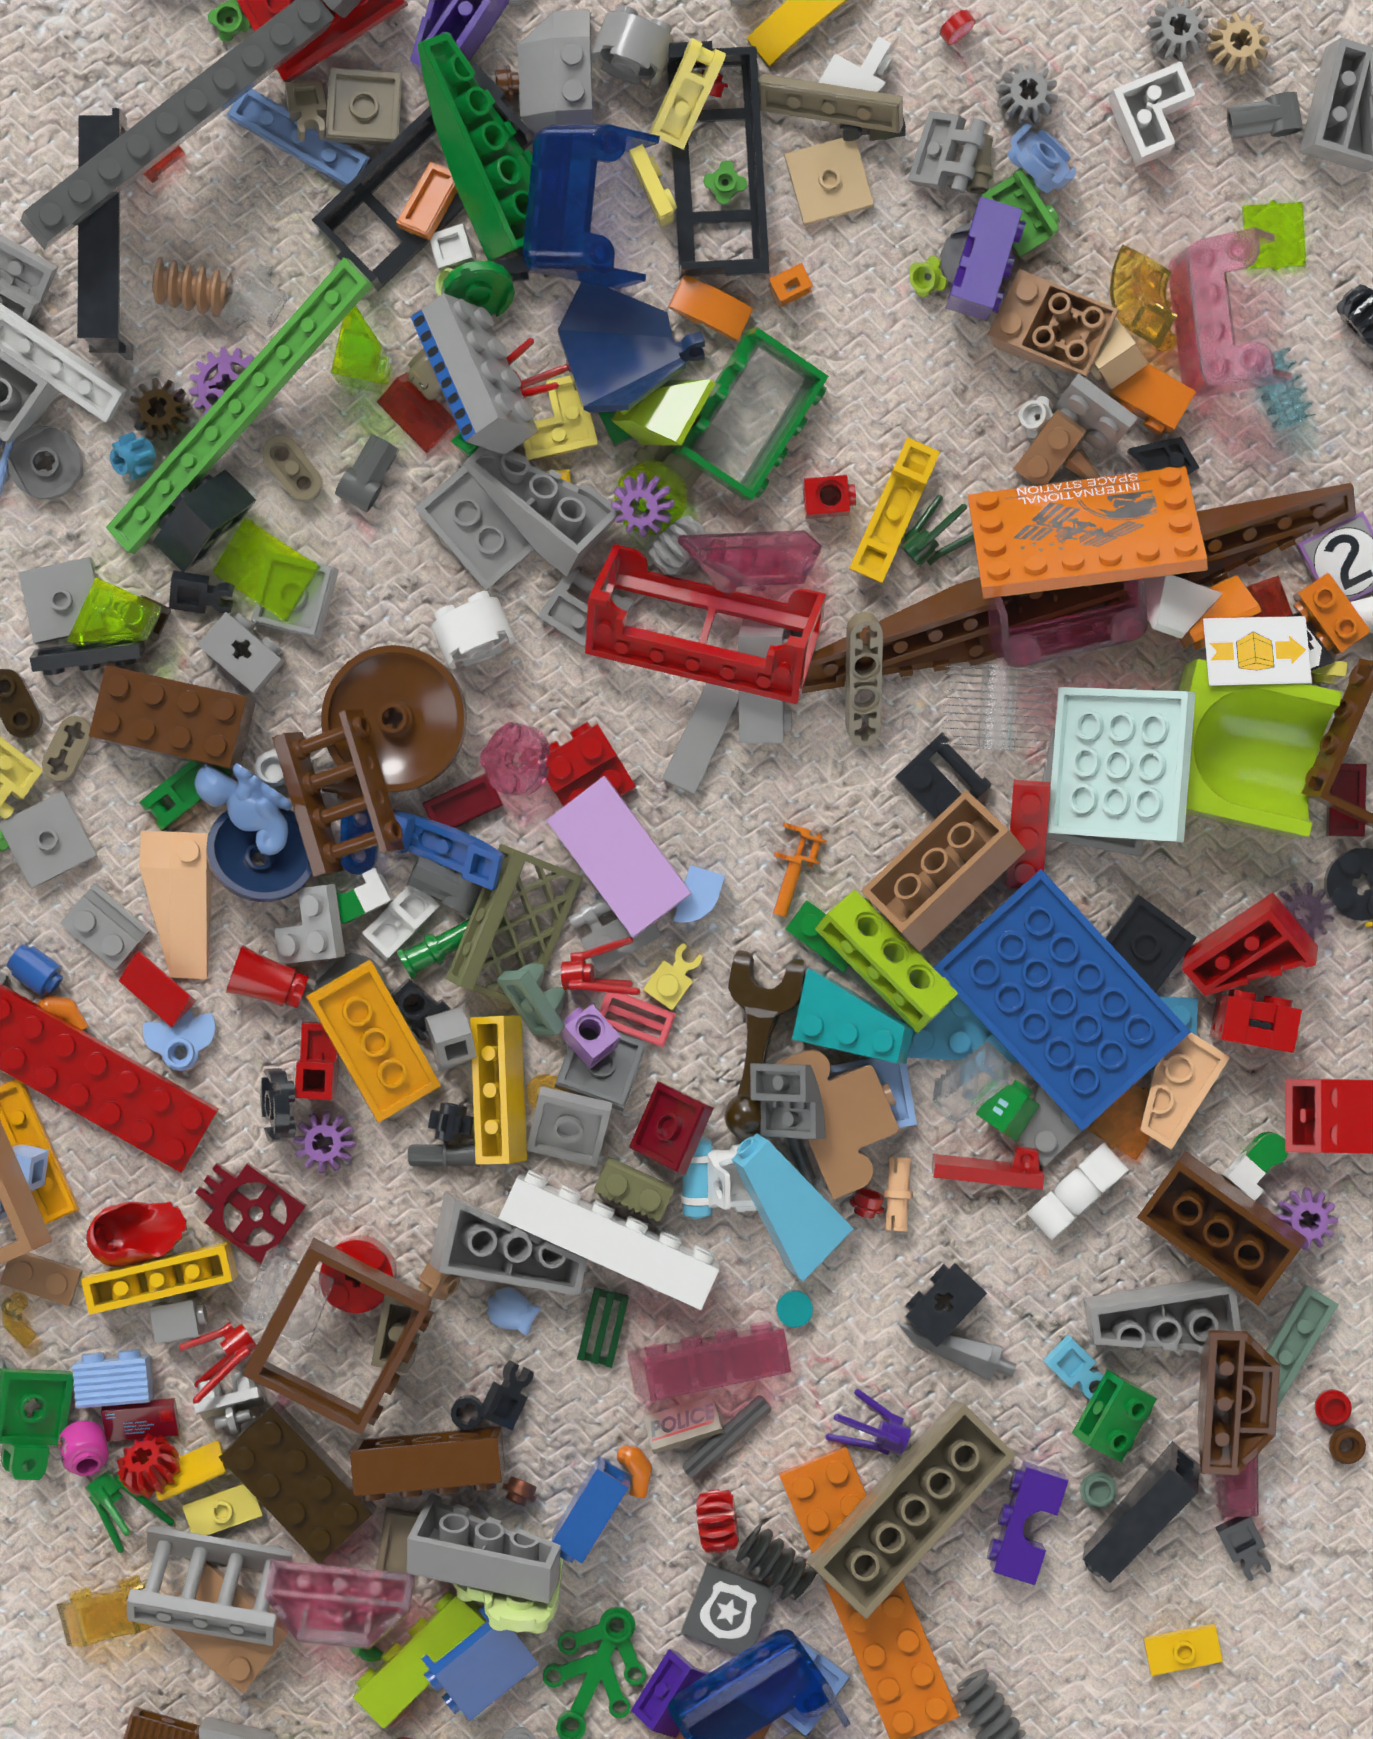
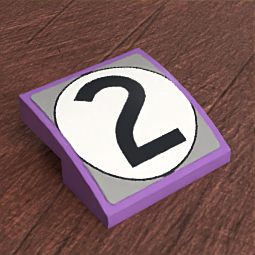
M1363 511L1297 544L1296 548L1313 577L1312 583L1324 574L1329 573L1350 602L1373 592V529Z

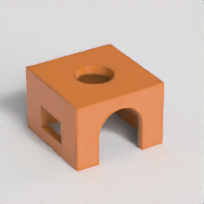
M800 263L769 278L768 287L778 307L781 308L811 293L813 284L803 264ZM796 284L797 288L787 292V288Z

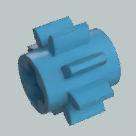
M131 432L120 436L119 441L112 443L114 449L110 452V462L118 474L122 476L129 474L131 480L134 481L147 476V471L153 470L152 464L155 462L156 453L148 439L144 437L136 439L135 433Z

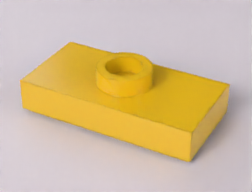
M1214 1623L1143 1637L1151 1676L1223 1662L1217 1629Z

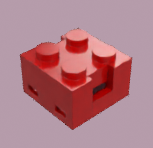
M1229 989L1227 995L1217 994L1209 1037L1294 1053L1302 1009L1292 1008L1293 1000L1264 995L1263 1002L1255 1001L1256 993Z

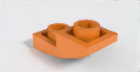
M688 275L682 276L668 305L669 309L696 325L704 324L732 342L739 340L754 309L731 295Z

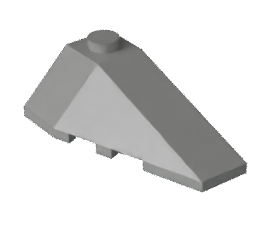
M1 349L0 439L9 444L41 419L59 391Z

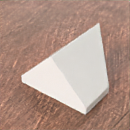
M1174 575L1135 579L1130 582L1152 628L1181 639L1223 594Z

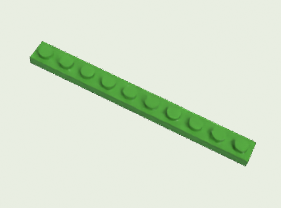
M344 257L106 526L107 530L128 553L136 554L159 528V522L169 512L174 511L173 501L186 489L191 492L373 286L372 282L351 260Z

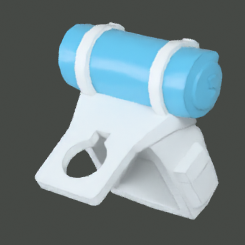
M701 1137L686 1175L682 1174L681 1203H683L684 1216L693 1219L706 1218L712 1215L713 1208L721 1207L724 1210L732 1207V1210L736 1212L757 1210L731 1160L737 1154L739 1144L731 1146L730 1150H712L711 1140Z

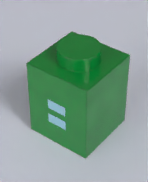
M1000 1078L976 1115L1014 1141H1017L1040 1105L1030 1098L1033 1093L1031 1089L1016 1079L1010 1085Z

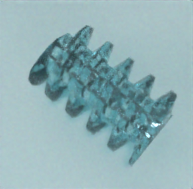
M1290 346L1256 361L1257 364L1250 369V374L1253 376L1263 375L1255 383L1256 388L1268 389L1261 396V401L1265 403L1274 402L1266 410L1267 416H1279L1272 423L1273 429H1286L1317 415L1306 414L1305 412L1314 404L1312 400L1301 401L1300 399L1308 391V388L1295 387L1294 385L1303 377L1302 374H1290L1289 372L1297 364V361L1284 360L1283 358L1292 350Z

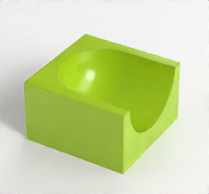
M1196 659L1185 664L1178 691L1196 693L1186 814L1292 839L1309 837L1312 828L1308 812L1309 797L1301 793L1305 786L1306 774L1315 763L1320 742L1332 714L1340 706L1343 692L1306 683L1209 685L1206 660Z

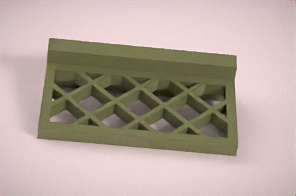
M500 843L498 850L504 854L497 887L495 890L482 887L446 980L470 991H475L513 1005L503 989V993L495 991L501 987L497 981L485 987L476 984L481 970L493 965L496 976L499 978L503 973L499 961L512 954H515L521 969L526 965L521 950L537 942L540 953L537 961L533 963L543 964L545 972L583 876ZM526 861L535 866L539 879L523 886L520 874ZM543 869L551 871V873L545 875ZM560 876L568 878L569 881L564 893L554 898L548 882ZM542 886L547 902L532 909L526 893ZM520 896L525 913L509 920L506 912L508 903ZM550 909L554 918L549 928L540 932L535 916ZM528 920L534 935L518 943L512 927ZM506 931L512 946L496 954L492 945L496 935Z

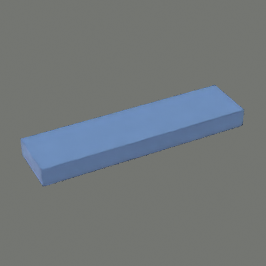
M254 89L249 90L235 101L226 115L231 121L344 187L364 170L371 161L370 157L346 143L326 142L325 137L323 140H319L318 132L315 129L305 130V141H300L297 136L298 121H290L288 109Z

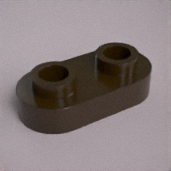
M0 669V684L5 680H8L11 684V689L8 693L3 694L0 691V718L7 731L13 736L19 738L33 737L42 727L43 717L22 675L14 670ZM20 713L27 715V723L24 726H19L16 723V717Z

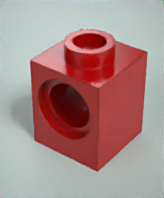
M847 475L803 479L805 519L849 516L850 506H856L855 484H848ZM825 488L835 489L840 495L839 503L834 506L825 505L820 499V492Z

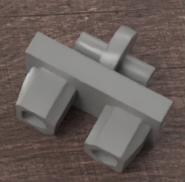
M243 1372L231 1375L233 1393L222 1395L219 1383L198 1404L193 1403L195 1414H200L203 1420L226 1414V1416L214 1418L215 1427L219 1429L228 1426L232 1435L241 1434L240 1423L252 1420L250 1409L238 1411L267 1404L265 1393L258 1388L255 1381L243 1376ZM210 1380L198 1383V1393Z

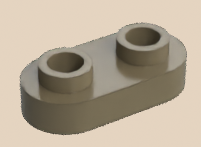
M285 435L271 437L265 443L262 452L266 465L295 500L301 502L314 500L320 494L323 486L322 477L292 438ZM280 449H286L289 452V456L285 461H278L276 458V454ZM309 478L311 480L310 487L307 490L299 489L298 483L300 479Z

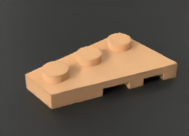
M1188 1034L1156 1064L1140 1130L1172 1150L1230 1059V1056L1195 1034Z

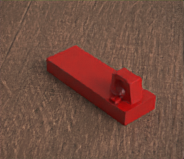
M1018 1146L1015 1149L1012 1162L933 1154L931 1167L933 1178L1043 1190L1045 1176L1042 1166L1039 1165L1038 1149Z

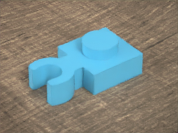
M1067 1335L1043 1359L1070 1388L1078 1382L1080 1391L1088 1399H1091L1093 1393L1089 1390L1090 1383L1094 1380L1101 1381L1104 1376L1100 1371L1090 1369L1096 1361L1070 1335Z

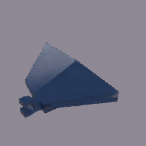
M584 277L558 328V336L566 357V365L574 389L578 392L583 410L589 413L629 410L686 368L687 361L705 360V353L702 348L705 347V340L701 331L688 334L683 337L681 342L675 343L666 311Z

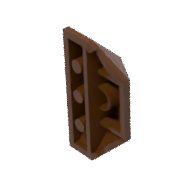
M1209 1330L1201 1353L1197 1426L1200 1470L1202 1474L1239 1475L1246 1468L1245 1465L1255 1458L1276 1436L1280 1364L1247 1331Z

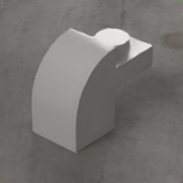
M461 1007L425 1017L426 1028L430 1036L439 1072L472 1062V1059L477 1057L472 1032Z

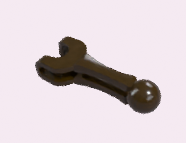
M738 950L734 955L728 989L733 1000L745 1010L747 1051L738 1093L727 1104L724 1119L729 1131L739 1138L747 1139L753 1137L756 1133L761 1135V1101L751 1100L750 1063H766L772 1034L780 1015L794 1009L800 1003L807 972V965L804 959L796 958L791 960L786 966L782 982L775 988L766 989L760 986L754 979V959L752 955L744 950Z

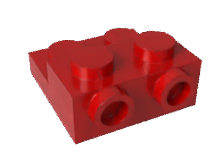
M589 722L582 724L570 732L572 740L562 746L559 745L558 741L549 744L539 751L542 758L535 761L563 807L603 776L608 778L620 796L636 787L598 724L593 727L590 726Z

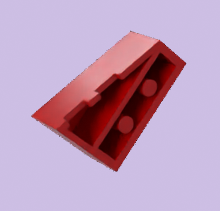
M1272 892L1191 946L1184 955L1182 970L1201 993L1207 996L1247 985L1253 979L1268 975L1271 978L1283 974V971L1304 966L1308 968L1315 966L1318 945Z

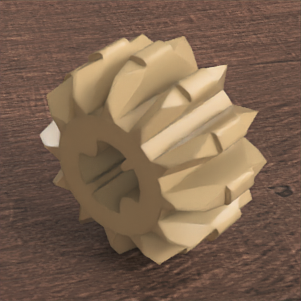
M1238 12L1232 13L1230 21L1221 17L1217 21L1218 29H1211L1208 37L1214 42L1208 44L1207 52L1217 54L1212 60L1213 66H1217L1221 62L1226 64L1223 69L1224 74L1228 75L1232 68L1235 67L1238 76H1244L1247 67L1253 71L1257 70L1260 66L1259 60H1264L1268 55V51L1263 46L1269 43L1270 36L1259 35L1265 27L1264 22H1260L1255 26L1250 24L1253 20L1252 13L1247 14L1244 21H1241ZM1236 38L1243 41L1241 50L1233 47Z

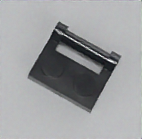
M943 732L895 776L898 782L934 819L940 816L962 795L929 760L936 752L970 786L971 790L968 792L976 799L992 786V783L986 777L981 778L948 743L950 739Z

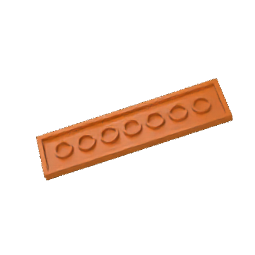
M846 1445L779 1473L812 1554L867 1495ZM823 1579L889 1738L909 1739L960 1717L903 1580L873 1613L865 1619Z

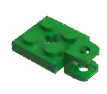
M0 1368V1444H3L1 1464L6 1471H10L11 1476L15 1480H40L44 1476L50 1451L47 1445L59 1446L58 1439L60 1433L67 1427L74 1382L73 1372L65 1370ZM35 1398V1401L40 1404V1408L34 1409L32 1415L27 1416L24 1406L29 1400Z

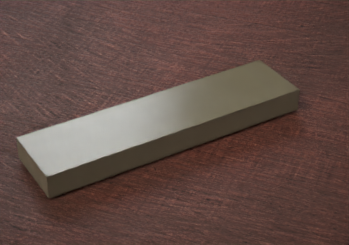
M762 74L758 81L760 111L900 133L903 127V96Z

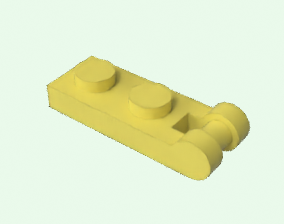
M691 38L649 131L651 136L684 150L723 65L726 53L717 49L710 51L702 47V42ZM696 61L707 65L703 75L692 70Z

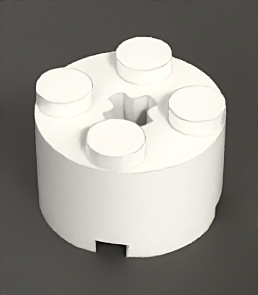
M488 591L472 595L468 598L469 603L457 608L454 605H448L434 613L436 621L432 624L431 628L450 669H457L454 662L463 661L465 667L483 662L503 651L501 644L508 640L510 646L516 641L497 597H490Z

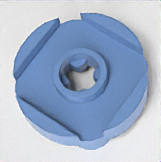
M1023 125L1011 138L1012 148L1007 153L1010 161L1017 167L1024 168L1033 176L1035 184L1043 192L1051 193L1053 189H1064L1076 176L1075 166L1070 170L1066 163L1071 158L1069 153L1048 132L1040 129L1036 134L1028 131L1033 125Z

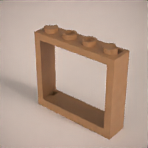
M1 1121L0 1200L18 1240L0 1247V1264L52 1242Z

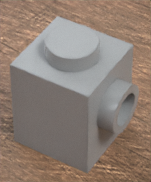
M187 1292L165 1297L166 1301L154 1303L149 1307L155 1344L199 1336L204 1332L203 1326L208 1325L207 1310L204 1303L199 1304L198 1295L188 1297Z

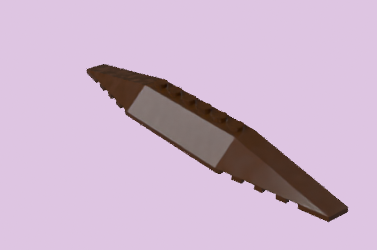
M1347 483L1196 511L1207 555L1208 570L1174 574V576L1198 585H1202L1210 580L1215 584L1228 578L1227 572L1245 563L1250 567L1261 562L1259 556L1278 547L1283 551L1295 545V539L1308 532H1312L1314 536L1355 516L1356 508L1353 485ZM980 577L955 584L879 621L883 632L882 676L899 673L900 677L912 676L913 670L933 667L934 672L951 669V664L969 662L970 666L979 665L1144 611L1130 585L1132 580L983 599ZM869 626L863 628L862 632L859 633L863 645H868L866 642V632L870 629ZM846 637L813 653L802 694L845 687ZM866 656L861 657L855 663V669L867 670L872 666L874 659Z

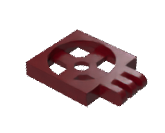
M249 1162L238 1176L221 1164L216 1163L212 1170L223 1178L221 1182L211 1175H207L203 1181L214 1189L213 1193L211 1194L201 1186L195 1192L200 1198L214 1207L204 1223L264 1265L307 1204ZM247 1183L265 1184L266 1188L255 1199L250 1200L238 1191L241 1185ZM278 1195L282 1197L286 1206L287 1217L284 1224L271 1215L270 1206ZM228 1203L242 1212L243 1220L234 1232L227 1228L224 1219V1208ZM254 1206L260 1207L263 1211L262 1218L257 1221L252 1220L249 1216V1211ZM259 1227L264 1228L275 1236L271 1242L263 1245H251L246 1241L254 1228Z

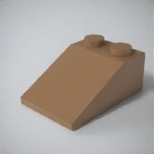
M208 1561L205 1562L196 1600L215 1603L218 1601L225 1573ZM237 1583L232 1606L249 1610L253 1609L256 1596ZM269 1607V1613L277 1614L276 1635L273 1646L170 1629L214 1672L245 1693L288 1635L293 1624Z

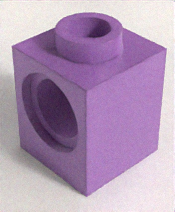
M593 1004L584 1011L581 1008H577L564 1020L566 1025L561 1037L589 1069L618 1047L621 1036ZM583 1028H591L596 1031L598 1037L594 1040H586L580 1035L579 1031Z

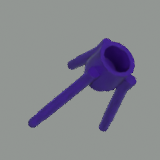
M856 1389L854 1394L886 1418L888 1422L882 1420L878 1428H875L849 1417L835 1414L833 1417L835 1421L873 1435L876 1442L834 1434H826V1440L876 1450L886 1455H889L890 1452L901 1455L909 1441L911 1428L902 1425L904 1418L891 1413L860 1389Z

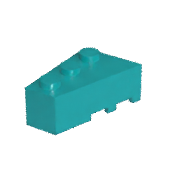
M807 968L792 1040L893 1063L907 1064L914 1031L910 1025L876 1004L864 999L848 987L841 985L820 970Z

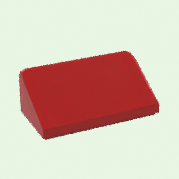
M140 951L134 955L119 979L122 985L172 1028L197 1001Z

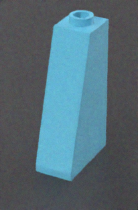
M756 1133L753 1137L747 1138L739 1145L737 1154L731 1160L784 1265L793 1275L804 1282L854 1228L770 1141Z

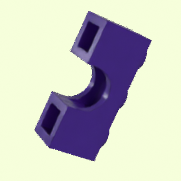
M1025 1461L1022 1462L1020 1470L1014 1469L1009 1484V1490H1012L1013 1494L1009 1505L1003 1504L998 1518V1525H1001L1002 1528L998 1539L993 1538L987 1552V1560L991 1561L990 1566L994 1573L1028 1584H1036L1046 1549L1042 1543L1027 1538L1023 1534V1526L1026 1519L1035 1512L1043 1511L1058 1516L1069 1481L1065 1474Z

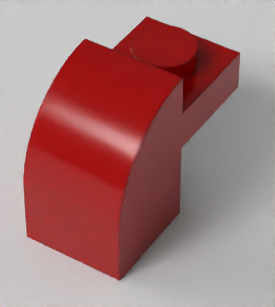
M302 1022L300 1059L296 1061L295 1098L332 1100L336 1095L340 1059H338V1053L320 1022Z

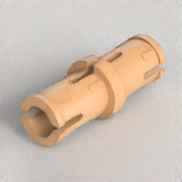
M888 1157V1190H884V1197H887L885 1230L908 1231L909 1199H913V1191H909L912 1158Z

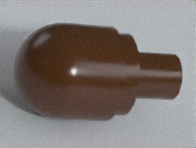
M350 777L322 787V792L337 793V799H341L343 802L363 796L360 783Z

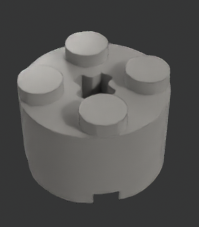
M618 5L616 11L605 15L591 53V60L595 63L598 58L603 62L601 70L617 79L636 85L640 84L641 79L650 80L648 86H656L659 83L668 59L669 44L674 43L673 37L670 35L672 27L662 20L653 19L650 21L640 17L638 12L629 6Z

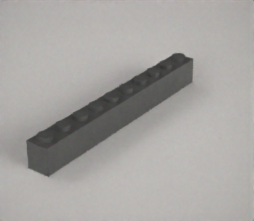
M295 0L24 210L20 219L21 223L40 246L46 250L328 30L335 17L321 0Z

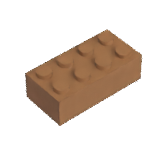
M966 790L872 879L861 892L920 952L1026 850L1010 830Z

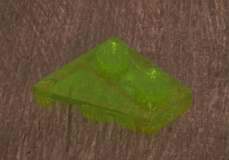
M96 577L67 641L81 646L84 643L92 642L106 644L118 643L120 640H147L162 607Z

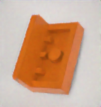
M1329 573L1324 574L1312 584L1293 595L1297 601L1293 605L1295 611L1301 616H1305L1306 622L1309 620L1318 630L1315 635L1327 651L1332 650L1334 654L1342 653L1370 632L1369 627Z

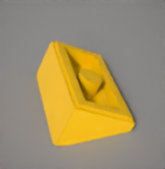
M215 1440L180 1456L181 1472L174 1475L175 1484H167L164 1487L163 1494L156 1491L158 1501L161 1500L162 1502L224 1474L228 1467L218 1458L224 1451L221 1442Z

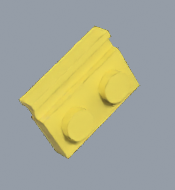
M643 144L630 149V163L660 228L674 222L673 210L677 209V206L669 188L664 190L658 177L662 176L656 159L653 155L648 157Z

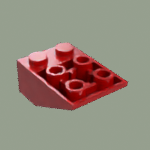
M1285 1079V1152L1373 1154V1080Z

